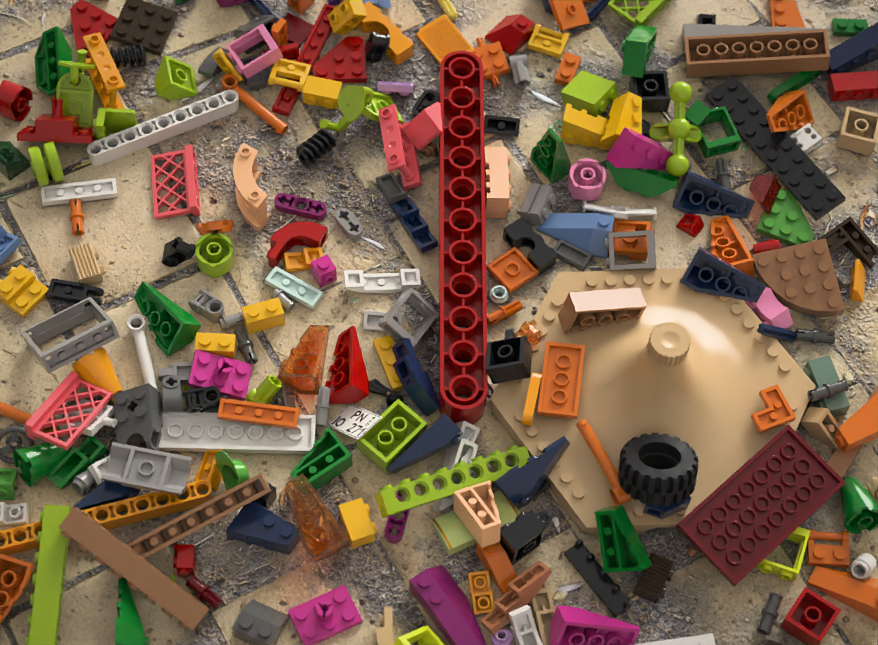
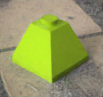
M164 55L154 80L157 95L168 100L197 96L198 91L193 67Z

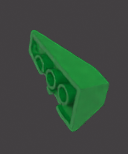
M550 128L542 136V139L537 142V145L532 148L530 160L554 184L569 175L571 162L563 141Z
M142 281L134 298L142 315H146L150 323L148 327L156 336V344L167 356H171L194 340L201 324L187 311L148 283Z

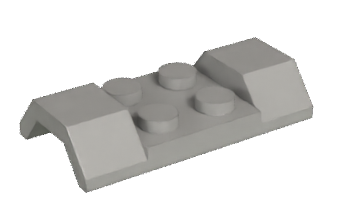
M112 442L110 460L106 472L101 476V480L120 483L122 486L147 491L182 495L186 490L189 480L192 457Z

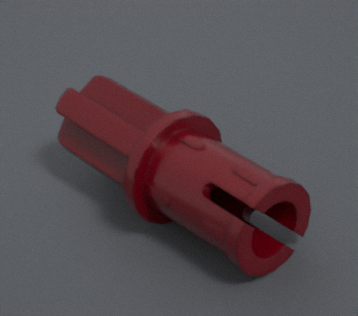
M192 575L187 580L185 585L198 595V599H203L213 609H218L222 605V599L211 590L209 585H205L195 575Z

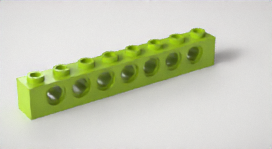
M518 444L507 448V452L501 453L498 450L490 453L488 458L478 456L471 459L472 463L465 464V461L453 465V469L447 470V467L435 470L436 474L429 476V473H424L417 476L418 480L411 481L409 478L398 482L399 486L392 487L391 484L380 488V492L375 494L382 518L453 496L454 491L489 480L491 483H494L516 465L521 468L527 463V459L530 457L527 447H519ZM505 458L510 460L511 467L505 463ZM488 464L492 465L493 472L488 470ZM470 469L475 472V478L470 476ZM452 475L456 476L458 480L457 484L452 482ZM433 481L439 483V490L434 488ZM415 486L420 488L421 496L415 493ZM396 492L403 496L402 502L397 500Z

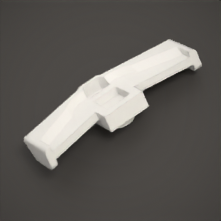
M587 200L583 201L582 213H586L587 209L614 216V219L621 220L653 215V220L657 218V208L655 206L654 209H629L628 206L611 205V207L589 204Z

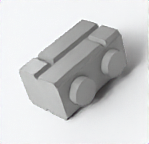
M531 184L519 210V215L525 222L542 225L544 220L549 217V208L556 200L552 187L550 185Z

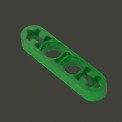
M823 71L799 72L771 90L767 95V99L774 105L781 95L789 91L799 90L816 79Z

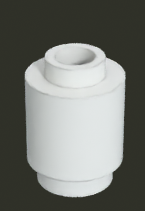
M867 553L859 555L851 564L853 576L858 579L869 577L877 566L875 558Z

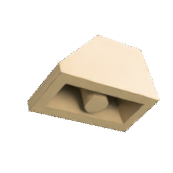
M809 407L800 420L801 424L810 436L833 449H837L838 446L835 443L834 435L840 427L828 408Z

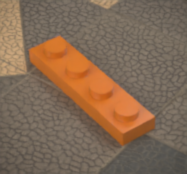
M221 398L217 418L219 420L297 430L300 408Z

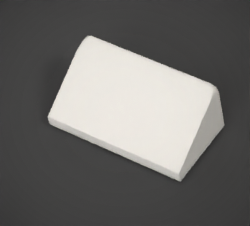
M364 310L363 329L384 331L378 324L387 312ZM396 313L393 317L401 326L403 313Z

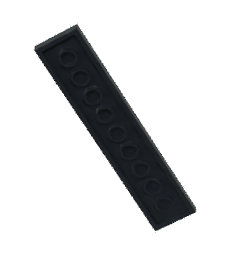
M735 75L706 94V99L713 107H726L739 136L815 221L846 200V197L786 131L771 133L766 117L768 112Z

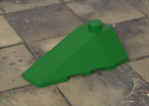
M122 577L118 580V598L121 599V602H117L116 607L118 617L115 620V645H149V637L145 636L127 580Z

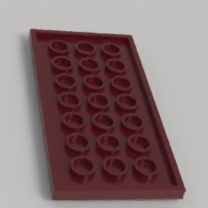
M787 425L683 518L676 527L735 587L846 482Z

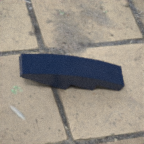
M408 195L406 199L390 204L401 225L421 253L438 247V241L429 231L428 224L420 216L418 207Z

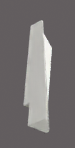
M466 421L455 423L464 434L457 445H451L447 448L443 467H447V470L453 469V465L465 461V464L472 463L471 459L475 458L479 446L474 444L480 428ZM452 475V482L457 484L458 480L456 476ZM454 495L435 501L433 511H441L453 505Z

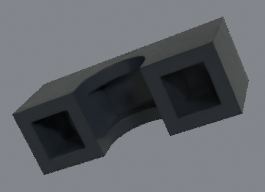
M520 217L504 228L503 239L511 248L528 247L532 250L527 254V259L539 271V275L555 265L557 257L555 250L544 242L541 235L536 234L529 222H525Z

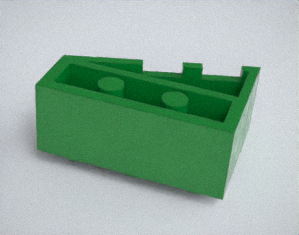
M329 427L326 428L322 437L313 444L310 452L307 455L305 454L290 473L291 484L302 498H305L352 466V455Z
M624 506L604 507L595 511L604 573L642 571L652 565Z

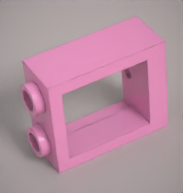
M263 23L226 45L230 51L227 53L232 63L236 61L237 65L235 67L240 75L244 74L247 79L283 58L279 47ZM264 40L270 50L244 66L238 55Z

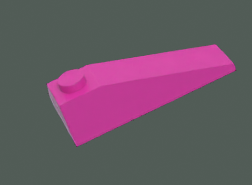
M557 605L551 620L550 645H634L641 629L639 626L584 609Z

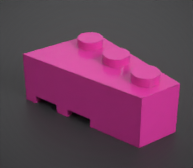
M624 127L606 159L616 168L665 170L667 159L673 153L665 145Z

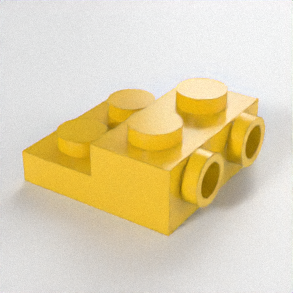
M20 264L17 268L12 267L4 280L0 279V301L24 319L47 297L49 288L35 279V275Z

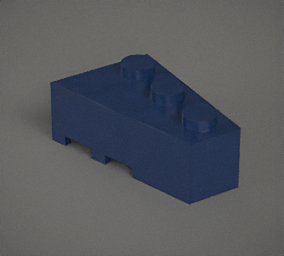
M255 501L243 506L226 529L227 540H237L245 542L247 545L254 544L262 546L264 549L288 555L291 554L301 540L299 528Z

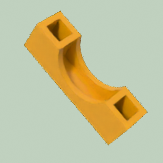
M369 1L363 4L367 17L357 27L363 33L374 31L382 35L389 34L390 44L386 50V55L396 65L413 56L414 44L412 40L404 36L402 31L395 27L390 19L380 12L377 6H374Z

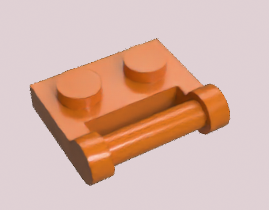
M807 529L810 530L807 542L808 566L848 568L850 566L848 531L834 533ZM814 539L840 541L841 546L814 544Z

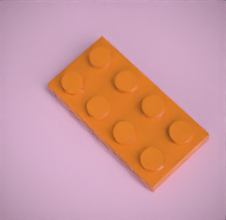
M546 341L537 415L577 419L585 345Z

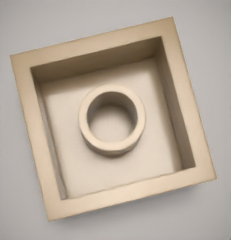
M847 106L842 117L836 147L871 156L878 137V114Z

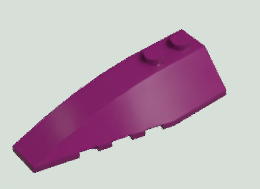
M443 565L425 569L410 579L409 590L450 645H487L467 597Z

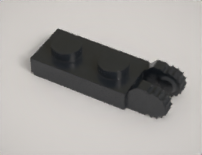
M53 278L47 292V298L78 303L90 297L88 293L101 297L104 291L101 288L89 286V284ZM91 297L100 306L101 301L98 298Z

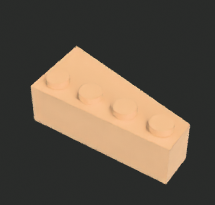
M485 147V218H507L508 211H511V200H509V196H511V185H509L511 171L508 169L510 154H507V147Z

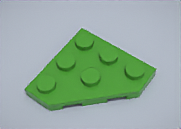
M775 186L755 232L790 246L811 242L815 234L795 197L790 192Z

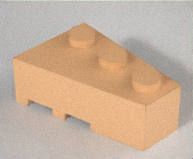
M491 481L454 491L453 510L480 547L483 548L500 542L501 522L494 501V493H492Z

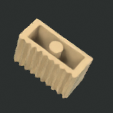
M87 243L68 249L79 283L89 284L90 286L103 282L102 275L105 273L102 264H98L96 261L99 259L96 248L92 249L91 244Z

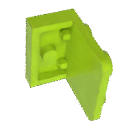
M98 108L97 118H94L93 128L96 129L95 139L99 140L109 136V133H117L138 125L136 112L130 109Z

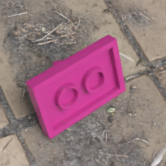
M196 349L187 387L199 389L215 386L220 390L221 395L245 401L252 364Z
M345 585L288 610V614L303 645H316L362 623V618Z

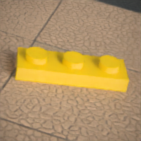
M388 335L373 340V346L391 389L398 391L404 389L393 366L397 361L392 349L395 343Z

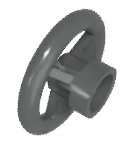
M9 426L0 431V441L4 435L11 432L6 438V446L0 448V460L5 463L14 464L13 458L6 457L5 453L23 447L22 438L18 433L23 434L27 438L28 446L35 445L34 440L27 437L26 429L19 426ZM16 442L17 445L12 446L11 443Z

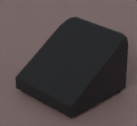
M698 14L697 24L716 25V14Z

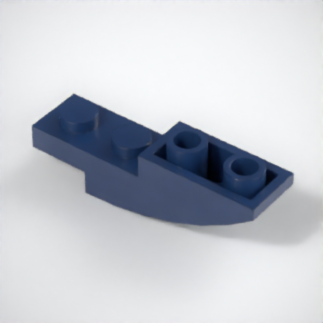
M403 338L392 347L397 360L393 364L394 369L412 401L425 416H430L441 405L428 372H422L410 338Z

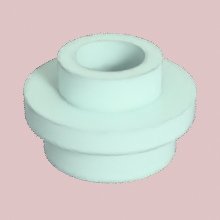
M501 285L493 287L489 294L491 301L497 304L506 302L508 299L506 288Z

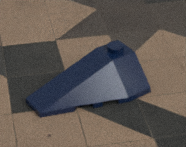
M687 171L678 184L672 207L694 215H728L729 217L747 218L755 201L703 176Z
M698 247L680 281L697 292L711 293L757 303L766 288V285L701 247Z
M443 414L387 470L393 475L449 448L451 445L455 446L461 441V436L464 433L446 414Z
M563 436L542 450V455L529 457L524 466L519 468L516 465L495 482L517 508L528 505L531 502V498L535 496L571 443Z

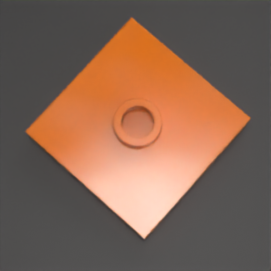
M548 0L560 32L590 23L582 0Z
M513 247L486 265V270L501 286L506 288L509 295L539 275V271L516 247Z

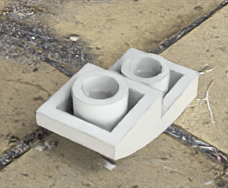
M0 502V526L29 524L30 505L28 503L7 505L5 502Z

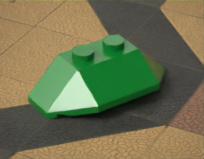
M58 26L42 33V40L35 54L36 85L39 90L49 96L56 94L58 81L63 75L70 72L69 67L60 66L58 62L73 61L72 49Z
M608 160L606 162V166L619 187L628 192L640 193L643 197L654 198L675 188L680 178L655 169L616 168Z

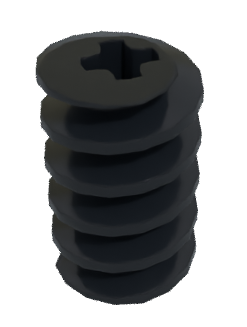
M132 44L131 50H129L127 45H125L124 50L118 46L117 51L111 46L110 54L117 69L120 68L121 63L126 68L128 62L131 67H134L135 62L140 67L142 61L147 66L145 48H143L142 44H139L138 49Z
M320 129L312 137L308 138L307 141L303 142L301 146L296 148L297 157L308 168L311 165L310 163L314 164L316 159H320L321 155H325L326 151H330L331 146L335 147L336 141L328 131Z

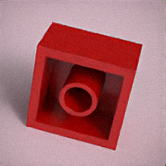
M805 587L784 618L780 628L806 645H819L841 609Z

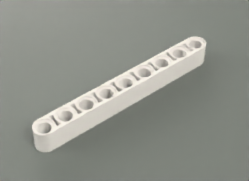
M226 90L94 141L87 146L90 163L96 166L102 165L233 114L239 109L238 93L234 90Z

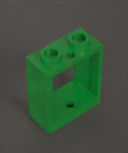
M726 107L712 108L710 118L706 122L703 120L697 126L702 133V137L697 143L704 158L737 151L741 142V138ZM720 121L727 137L708 142L700 126Z

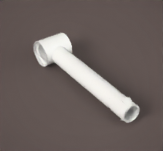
M139 314L131 315L127 320L130 335L134 337L144 383H149L158 390L145 337L147 331L145 320ZM134 325H141L138 328H133Z

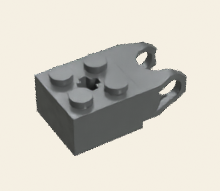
M147 383L115 393L114 410L115 419H117L116 439L118 443L137 447L144 440L148 449L158 450L162 435L161 428H163L160 391Z

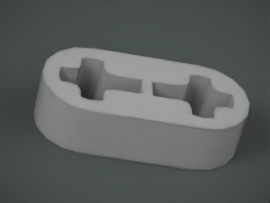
M347 208L337 210L335 214L336 223L346 236L352 240L362 237L363 226L354 214ZM340 216H347V221L344 218H340ZM351 227H352L354 230H357V229H358V232L351 231Z

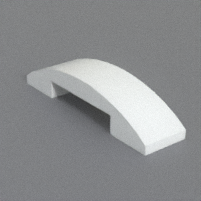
M419 268L400 269V273L363 274V270L344 271L345 289L355 292L382 294L402 292L411 288L421 287Z

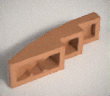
M539 560L507 584L509 591L493 602L496 609L480 620L482 626L495 635L511 621L509 612L521 608L531 601L552 573V570Z

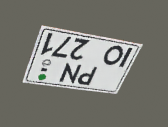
M349 404L327 426L358 440L382 417L354 404Z

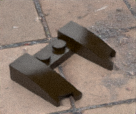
M851 217L817 239L826 238L830 254L845 245L870 269L875 265V262L871 260L874 254L878 255V248ZM836 276L839 289L841 290L845 285Z

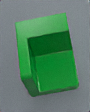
M697 100L685 113V119L695 126H699L703 120L706 122L710 118L712 110Z

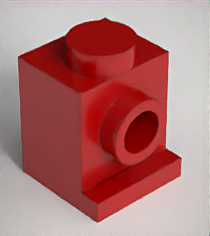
M174 544L173 568L177 569V576L187 578L190 575H195V544Z

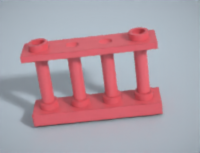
M395 104L379 109L378 115L388 171L391 172L397 169L401 171L403 188L406 191L423 185L417 149L402 130L409 122L404 124L398 122Z

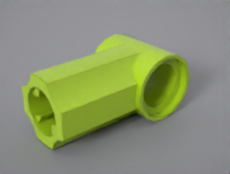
M268 375L258 388L251 390L245 396V400L247 402L270 404L269 401L280 390L282 383L273 375Z

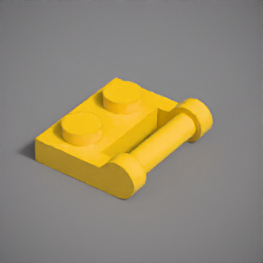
M537 23L527 49L561 58L568 43L570 33L555 31L542 27V24Z
M281 58L274 63L268 84L290 87L302 92L307 75L310 73L311 65ZM276 76H281V77H286V78H290V79H294V80H299V82L292 81V80H287V79H283V78H278V77H276Z

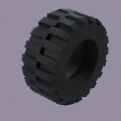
M647 433L641 434L640 437L632 438L621 449L618 482L627 495L630 494L632 499H638L643 504L647 505L649 503L652 506H670L671 503L678 504L688 498L695 489L699 460L693 448L687 442L680 441V438L676 436L670 437L669 434L664 433L663 435L658 433H652L651 435H647Z

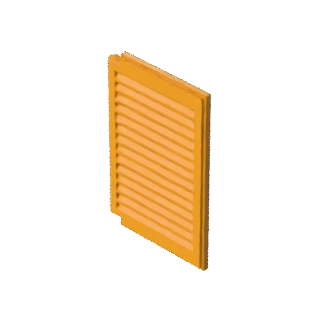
M445 14L418 29L419 32L416 33L417 37L440 65L443 58L451 52H476Z

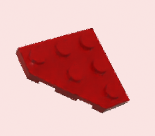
M78 0L70 9L76 49L86 50V58L89 59L91 55L83 40V36L100 32L105 44L110 41V34L118 18L85 0Z
M364 36L345 37L313 65V76L342 83L367 82Z

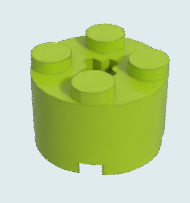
M218 233L219 235L205 234L196 243L197 266L201 272L211 278H218L228 273L235 263L232 242L226 235Z

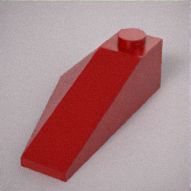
M352 325L338 336L334 351L336 359L329 369V372H331L330 381L325 383V387L330 388L329 404H356L369 395V380L356 328Z

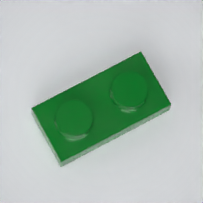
M833 18L831 22L833 36L853 37L868 28L867 19Z

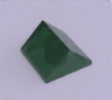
M0 141V172L11 181L31 167L30 161L10 141Z

